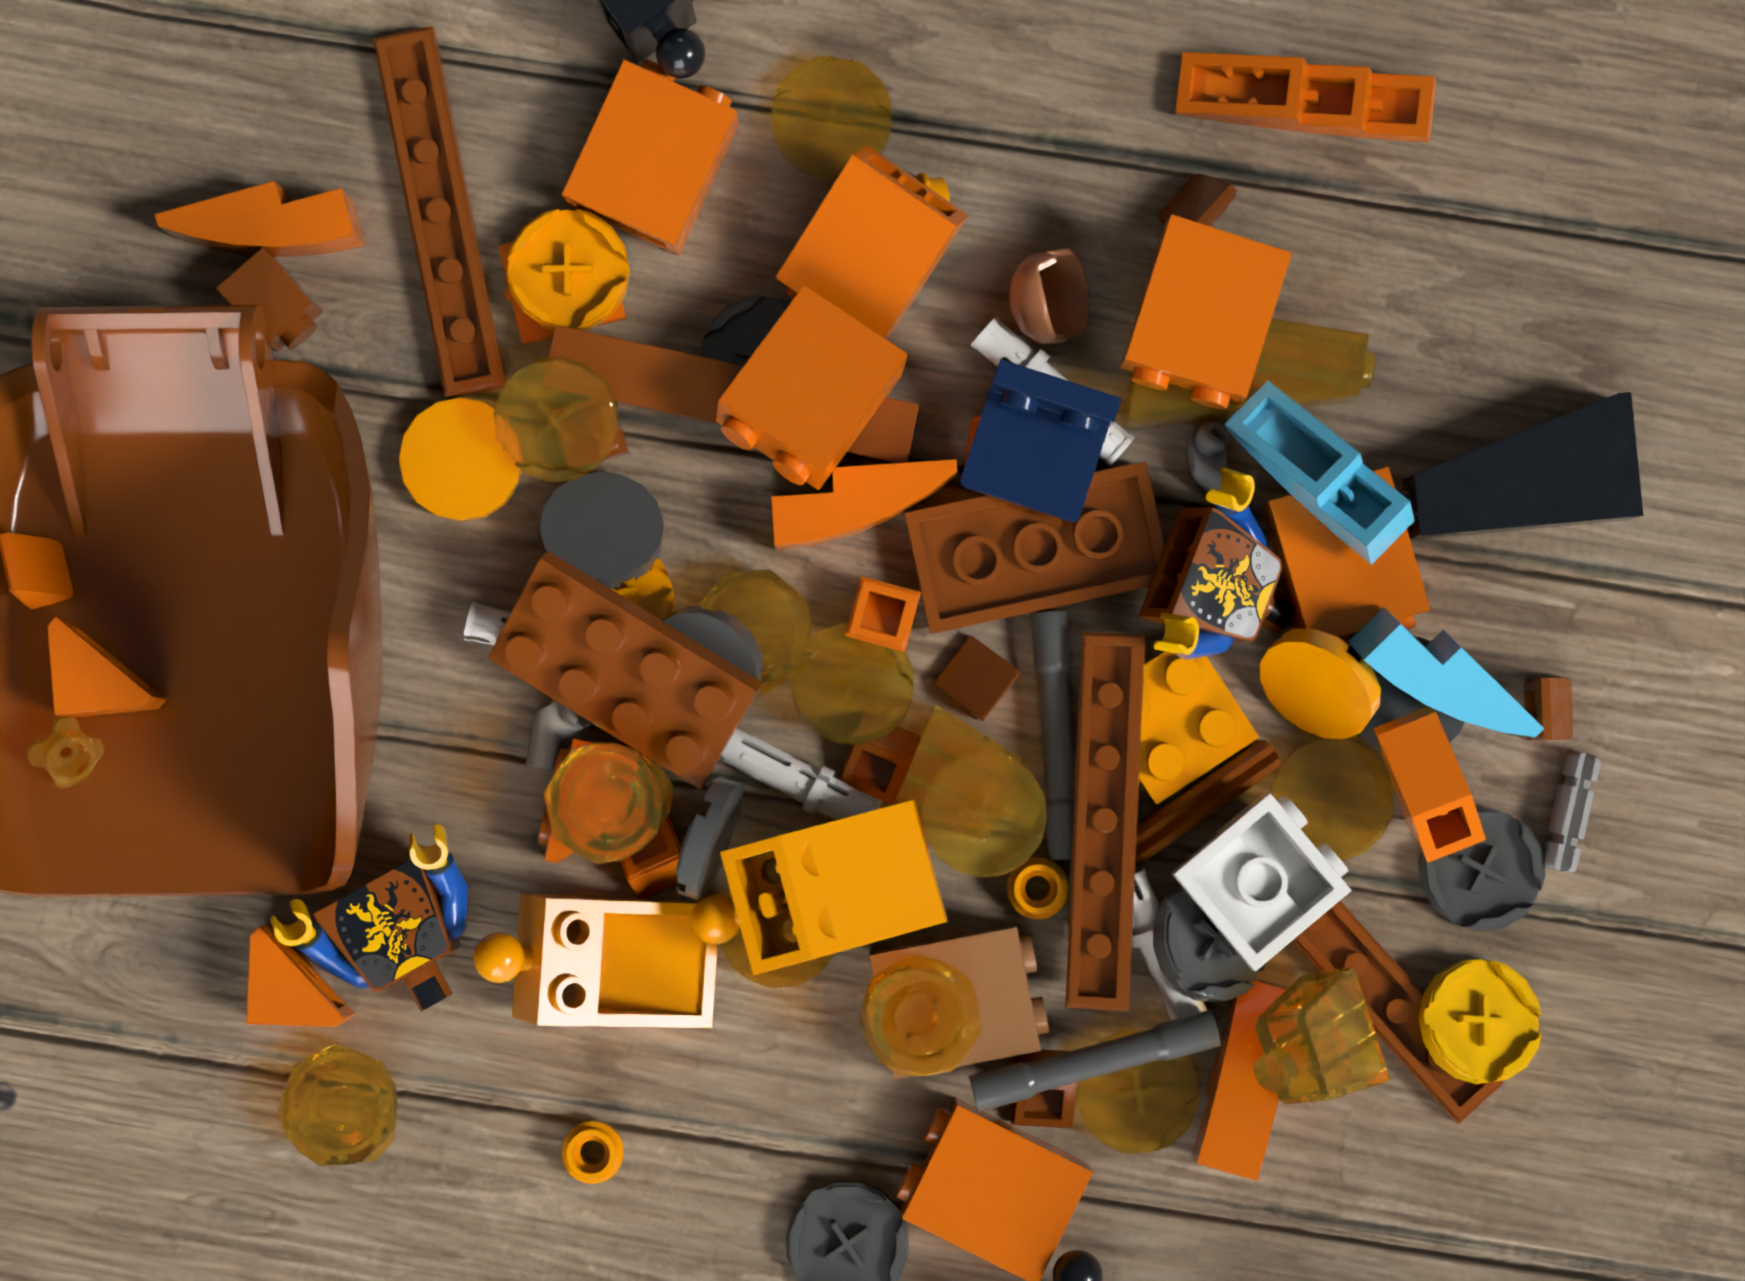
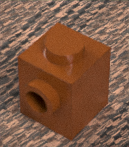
M264 247L216 287L230 305H260L263 308L270 345L277 352L285 345L288 349H293L303 343L316 330L317 325L314 320L323 313L321 308L277 258Z

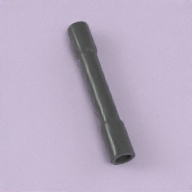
M1068 611L1031 613L1034 666L1038 673L1046 788L1044 820L1047 859H1072L1076 774L1069 684L1071 652Z
M1211 1010L1159 1023L1154 1028L1036 1061L1016 1062L969 1075V1080L977 1110L982 1112L1032 1098L1039 1092L1156 1060H1172L1220 1047L1221 1041Z

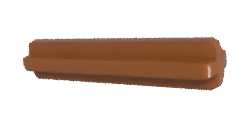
M1258 740L1137 824L1136 865L1145 862L1277 770L1281 765V761L1271 744L1266 740Z

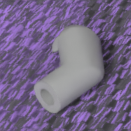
M1216 421L1204 422L1200 427L1193 430L1187 443L1190 477L1197 486L1207 493L1209 489L1220 490L1222 484L1220 470L1222 466L1227 468L1226 444L1230 441L1229 432L1222 424Z
M555 700L542 706L534 716L525 766L554 771L561 741L592 723Z

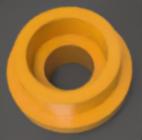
M1032 857L1018 863L1010 872L1006 885L1007 896L1013 908L1021 915L1030 919H1045L1056 914L1065 904L1069 890L1068 880L1064 871L1055 862L1042 857ZM1034 876L1044 877L1048 882V893L1042 899H1031L1026 894V883Z
M597 1120L585 1121L572 1128L565 1137L561 1150L562 1161L568 1173L576 1180L587 1184L601 1183L610 1179L620 1168L624 1158L623 1141L619 1133L609 1124ZM590 1140L600 1142L605 1150L604 1158L598 1162L587 1160L582 1153V1147L585 1142Z

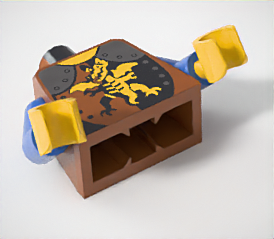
M1223 466L1220 470L1222 475L1220 490L1209 489L1205 496L1208 502L1216 504V509L1213 507L1179 509L1139 613V617L1145 620L1165 625L1162 641L1155 640L1153 648L1155 650L1172 652L1185 660L1225 653L1233 642L1252 643L1257 638L1261 627L1275 634L1280 633L1289 624L1293 615V603L1274 592L1283 569L1281 559L1267 549L1268 540L1249 507L1255 489L1253 477Z
M439 824L433 825L436 844L432 846L420 845L415 839V834L410 833L409 852L411 860L314 913L313 915L318 923L311 922L307 907L303 901L299 899L289 901L292 912L299 919L293 924L285 925L280 923L275 916H271L270 921L277 940L287 946H297L300 951L321 969L358 989L371 988L377 994L403 980L420 1012L452 995L453 992L435 961L460 948L458 938L461 937L467 926L469 887L452 854L448 852L445 828Z

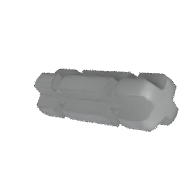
M1568 751L1565 755L1561 775L1566 776L1564 784H1558L1548 832L1553 833L1551 841H1545L1543 850L1544 865L1547 868L1570 873L1575 872L1578 867L1582 849L1577 848L1578 839L1584 840L1595 793V791L1590 790L1591 782H1597L1601 766L1600 758L1595 755L1579 751Z

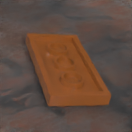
M1146 461L1094 472L1080 518L1074 523L988 495L904 513L930 635L1149 588L1165 548Z
M550 551L539 559L487 658L698 789H701L708 780L763 685L762 681Z

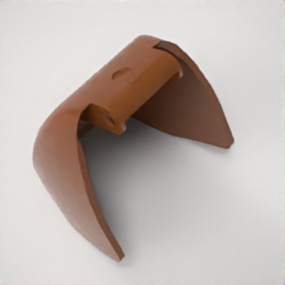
M260 305L40 307L35 314L32 327L33 364L24 365L0 375V534L11 532L59 541L64 548L74 593L70 599L32 610L29 609L9 591L0 552V893L30 897L298 895L321 893L346 885L355 862L375 757L383 688L379 549L373 492L361 436L347 399L338 382L313 364L305 361L273 359L267 322L263 308ZM55 616L73 621L167 699L160 709L76 718L54 715L47 626Z

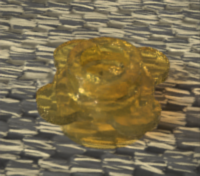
M72 716L57 718L53 723V730L42 741L32 743L27 751V758L31 765L45 768L52 776L54 784L60 788L72 787L78 781L86 778L94 769L96 762L104 754V746L101 740L84 734L79 729V722ZM63 748H71V753L68 756L63 757L60 755Z

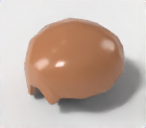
M1068 248L1040 251L1028 256L1017 267L1016 273L1012 277L1009 288L1010 311L1020 331L1038 344L1066 342L1067 339L1083 335L1087 327L1089 315L1088 283L1081 261L1075 251Z

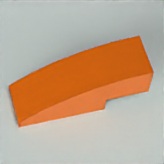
M271 181L155 214L158 227L174 238L210 249L253 256L262 247L274 257H297L330 254L365 246L353 200L342 188L290 202L287 192L276 181Z
M954 459L836 467L832 472L833 492L771 496L774 546L776 550L818 545L858 534L892 520L928 499L953 480L957 474V461Z
M1254 980L1251 984H1256L1246 994L1232 999L1221 1037V1046L1218 1048L1205 1093L1208 1099L1191 1157L1196 1164L1258 1182L1281 1093L1300 993Z

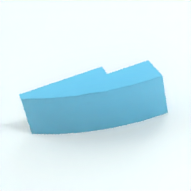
M1267 380L1225 423L1227 431L1281 486L1370 565L1415 521L1411 502L1365 466L1362 462L1361 453Z
M1383 607L1348 641L1361 658L1389 682L1433 709L1463 722L1503 733L1536 737L1544 730L1444 629L1425 647Z

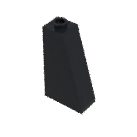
M1631 392L1612 395L1403 479V490L1397 491L1411 502L1415 521L1407 528L1410 540L1627 521L1644 516Z

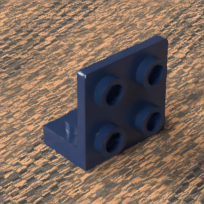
M1000 359L960 479L961 486L1071 523L1078 521L1108 428L1115 421L1122 398Z

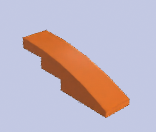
M1182 52L1175 112L1180 116L1295 132L1430 143L1437 82L1434 76L1372 73L1370 67L1307 64L1304 57Z

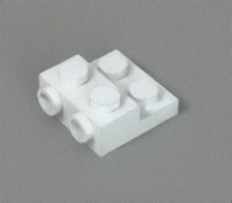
M1262 793L1220 828L1214 838L1171 873L1245 963L1255 972L1352 891L1341 878L1348 872L1345 864L1326 843L1323 842L1318 848L1313 845L1301 830L1308 824V821L1295 804L1284 794L1276 800L1271 793Z

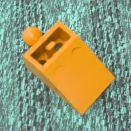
M915 800L721 851L720 855L732 899L721 894L705 896L697 902L691 915V924L695 934L701 940L710 944L728 942L737 934L740 928L753 975L948 922ZM772 859H776L777 865L775 868L776 872L780 874V882L772 881L767 875V865ZM788 919L792 920L794 926L792 927L793 935H796L797 942L788 941L783 934V925Z
M520 893L517 939L503 932L491 933L479 941L474 951L473 960L475 968L484 979L494 983H503L514 978L512 1017L537 1026L712 1028L718 944L704 942L695 934L691 924V915L697 902L573 894Z

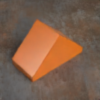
M55 616L47 626L54 715L76 718L160 709L167 699L73 621Z
M271 923L258 927L250 935L246 1024L337 1027L355 1014L351 1007L294 946L284 945L277 940Z

